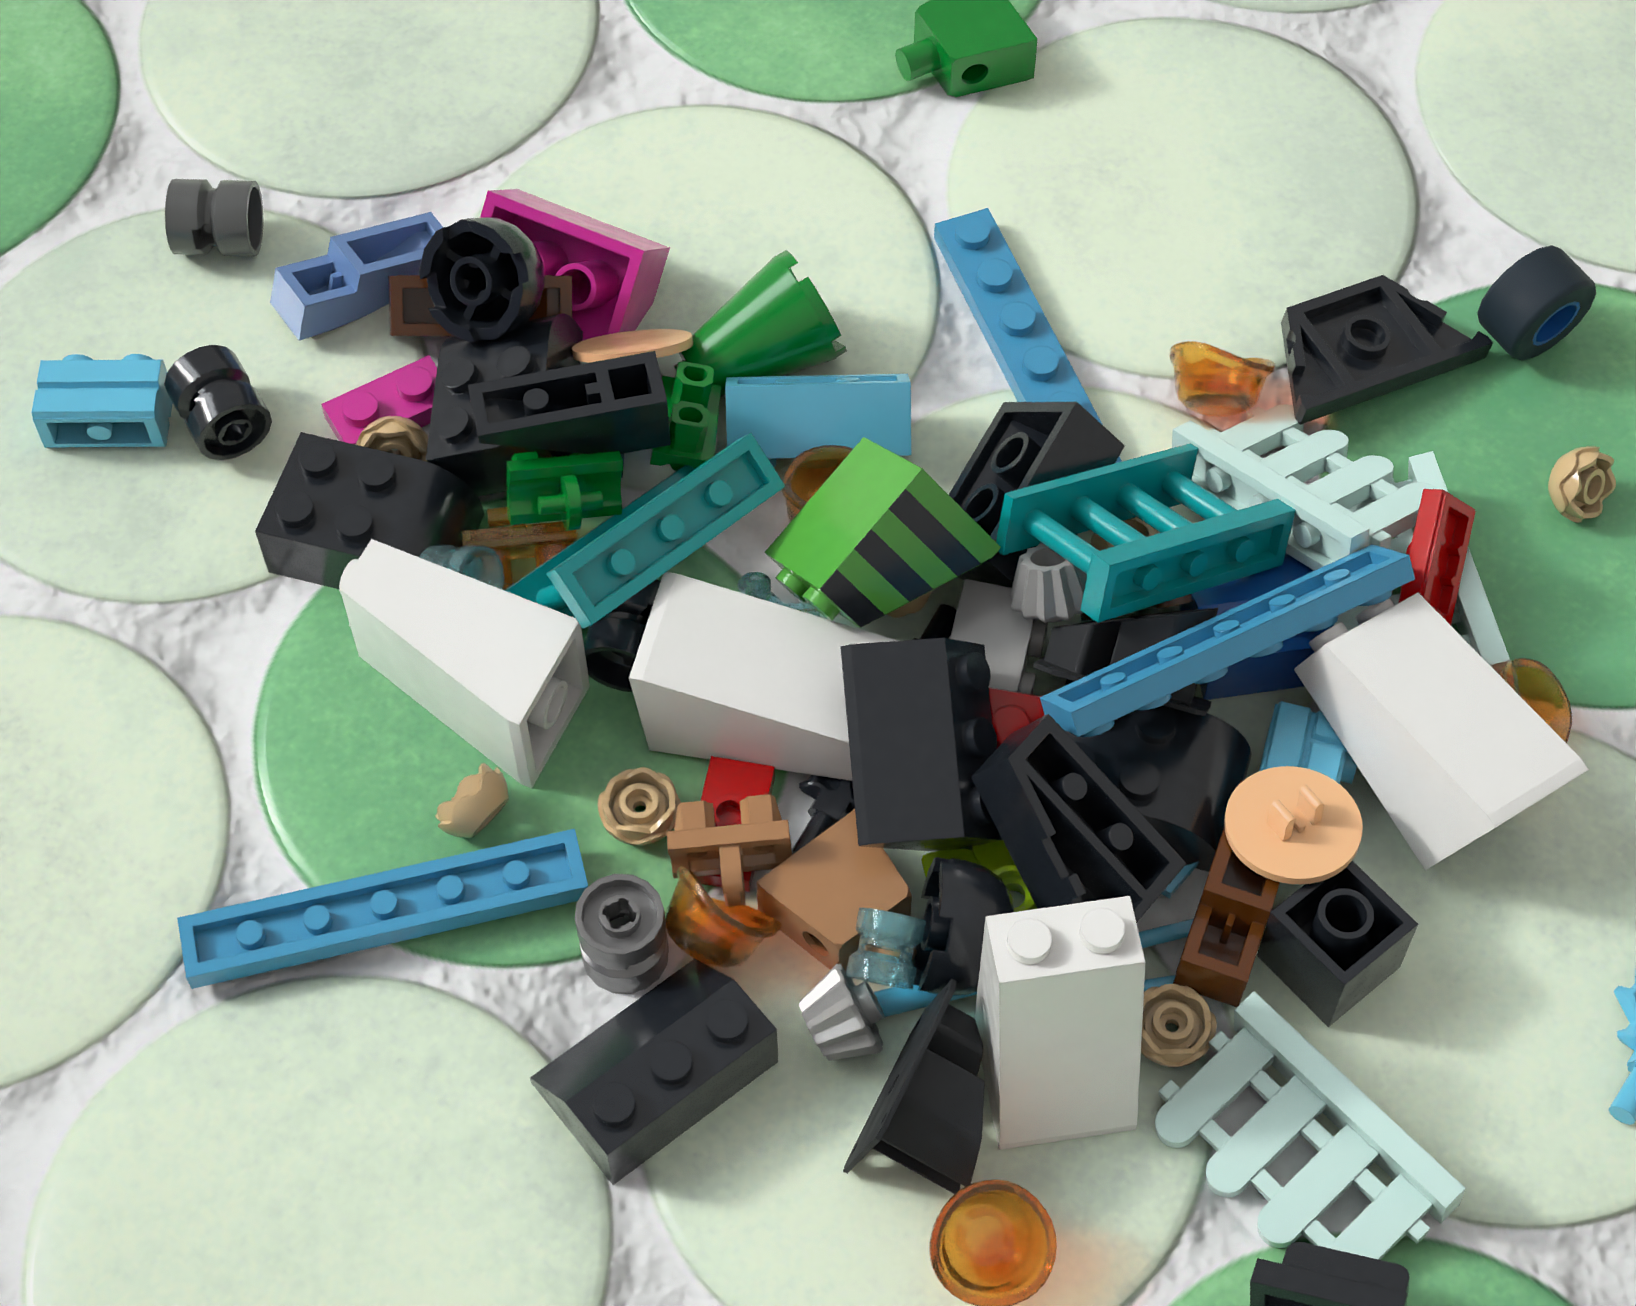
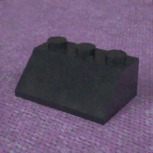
M1003 402L950 491L949 496L996 542L1005 493L1115 464L1125 445L1078 402ZM1027 549L1006 555L997 552L992 558L958 576V578L1012 588L1019 556L1027 553Z
M948 638L841 646L858 846L935 852L1003 841L971 778L997 748V735L992 724L989 695L991 673L986 660L985 645Z
M693 959L531 1076L530 1081L612 1185H614L778 1063L777 1029L733 978Z

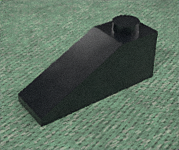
M655 351L468 385L478 440L481 444L581 454L615 451L625 454L671 445L668 403Z

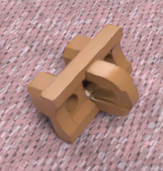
M772 794L747 796L741 800L742 824L716 827L713 803L706 801L680 803L677 807L675 831H666L673 878L721 874L725 907L745 905L743 872L774 869L792 855L788 820H782L775 796Z

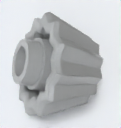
M1040 543L1037 547L1027 548V553L1019 556L1010 594L1012 598L1011 609L1023 613L1024 619H1039L1044 623L1069 621L1075 614L1083 613L1080 609L1087 574L1043 543Z
M836 964L800 1000L799 1007L807 1028L813 1036L816 1045L828 1061L880 1053L883 1049V1042L876 1022L885 1018L880 1003L867 981L856 986L848 971H845L841 964Z

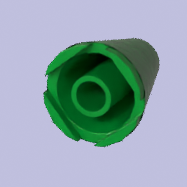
M787 250L774 256L692 335L693 346L679 353L684 362L707 365L714 369L713 384L721 386L720 397L726 395V377L786 376L835 360L838 356L847 352L846 346L835 341V339L841 336V333L809 277L799 282L796 279L791 267L798 264V262Z

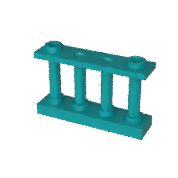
M749 433L733 442L696 469L684 465L622 508V515H612L505 591L574 617L582 628L591 626L786 486L752 433Z
M1189 443L1005 493L996 543L1001 547L998 552L1002 555L1043 543L1086 573L1087 580L1080 610L1099 623L1283 565L1296 510L1279 499L1240 510L1230 506L1191 481L1199 448ZM1182 504L1205 520L1192 523L1170 509V507ZM1138 517L1160 533L1146 537L1125 523L1124 520ZM1091 530L1114 547L1099 551L1076 534Z

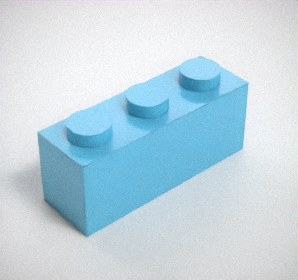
M908 373L726 377L727 447L739 438L752 433L773 467L777 466V458H801V465L805 467L837 465V457H847L863 437L898 456L912 455L911 382Z

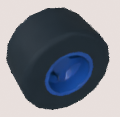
M1553 245L1542 247L1519 259L1492 284L1479 306L1477 312L1479 323L1512 358L1522 361L1527 360L1552 348L1581 322L1595 299L1596 286L1594 281L1561 248Z

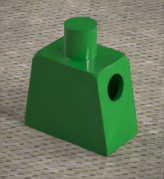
M929 0L919 6L915 12L914 43L897 49L895 57L898 69L906 81L932 73L945 93L956 98L1034 78L1038 39L1009 0Z

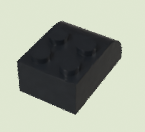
M562 313L529 320L520 328L494 340L467 342L456 336L448 337L442 344L438 358L426 461L456 475L468 484L477 496L507 491V461H512L515 453L537 452L544 458L569 456L572 454L571 452L479 443L468 385L580 365V361L573 359L572 346L583 340V331L576 321L569 315Z
M301 432L255 533L269 573L339 589L341 576L351 560L360 558L371 539L460 573L484 517V511L479 497L468 484L437 465L411 457Z
M1066 679L1065 686L1074 681ZM1162 705L1154 709L1130 712L1114 720V726L1110 730L1096 736L1077 737L1065 731L1187 863L1186 865L1199 861L1196 869L1210 871L1224 830L1225 811L1228 800L1235 788L1240 784V781L1246 779L1252 755L1248 741L1237 729L1209 713H1206L1205 716L1196 715Z

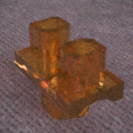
M507 507L487 509L489 527L498 528L462 531L464 551L469 564H473L477 580L504 591L514 584L512 560L535 557L536 568H538L579 539L577 530L566 531L563 521L508 526L510 522L507 516Z

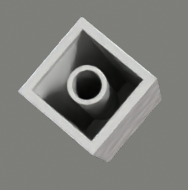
M371 539L360 558L353 559L348 563L341 576L339 591L342 595L359 657L513 779L524 786L532 788L590 687L581 625L574 617Z
M666 572L662 576L629 676L648 748L651 751L710 759L711 756L758 763L775 766L777 770L852 781L840 647L849 644L898 640L830 621L826 618L684 575Z
M1419 593L1396 605L1393 604L1390 598L1384 602L1371 605L1355 617L1360 625L1350 631L1347 630L1343 622L1327 629L1309 642L1315 653L1294 669L1425 870L1589 770L1583 760Z
M1130 896L985 917L974 1018L983 1044L981 1061L999 1150L1136 1130L1146 962Z

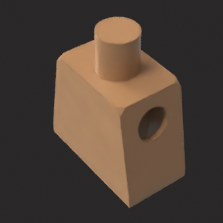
M855 809L756 881L759 913L830 970L836 964H841L846 971L867 955L887 978H891L903 971L917 954L916 948L899 931L911 919L912 895L910 889L883 848L858 846Z

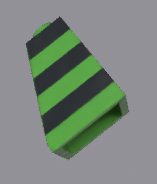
M863 437L764 553L782 569L775 579L800 601H807L830 621H833L840 614L859 628H862L981 565V563L992 558L1001 547L923 468Z

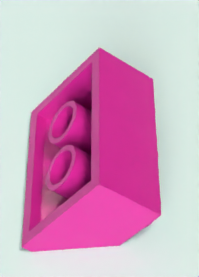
M519 189L487 191L480 218H499L517 226L536 245L544 264L545 275L572 276V318L583 331L582 341L602 335L635 331L654 302L670 247Z

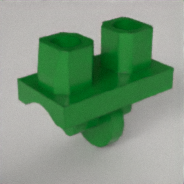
M682 361L678 362L675 377L661 376L668 403L671 445L652 448L651 465L663 466L670 464L671 468L675 471L684 465L696 469L715 455L721 386L713 384L714 369L712 367Z
M537 452L515 453L512 461H507V516L510 525L562 520L565 530L570 531L581 529L582 518L622 515L621 475L623 460L620 452L572 453L569 456L544 458Z

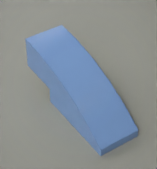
M432 212L332 236L330 237L327 255L275 268L270 303L299 341L334 330L367 316L389 304L388 276L419 275L424 248L435 232L443 228V226Z

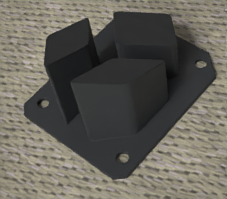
M1218 608L1139 615L1124 619H1111L1099 623L1091 621L1052 627L1045 657L1034 662L1033 667L1051 675L1077 681L1215 617ZM1192 683L1171 693V699L1163 706L1205 716L1212 702L1194 696L1197 684Z
M951 979L925 1008L911 1031L845 1163L843 1172L848 1174L871 1149H874L959 1197L961 1185L970 1188L982 1140L985 1081L977 1076L983 1056V1044L975 1018L949 1004L955 992L957 981Z

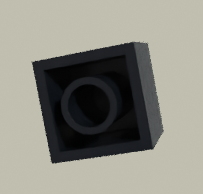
M1352 861L1343 871L1327 880L1304 884L1270 912L1257 957L1327 1027H1330L1400 968L1418 923Z

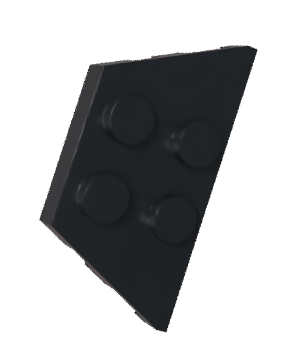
M1384 275L1287 307L1281 321L1294 415L1300 425L1485 359L1493 342L1480 331L1471 339L1443 323L1447 314L1446 311L1427 300H1420L1412 296L1407 288Z

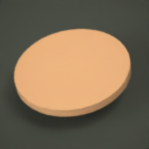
M676 329L627 331L581 341L572 346L573 359L586 363L655 351L656 357L660 358L691 348L693 346V336L688 331Z
M1295 766L1268 768L1246 778L1231 794L1224 819L1226 837L1236 856L1257 874L1273 881L1287 884L1317 883L1343 871L1357 854L1363 830L1362 818L1357 804L1339 783L1320 772Z

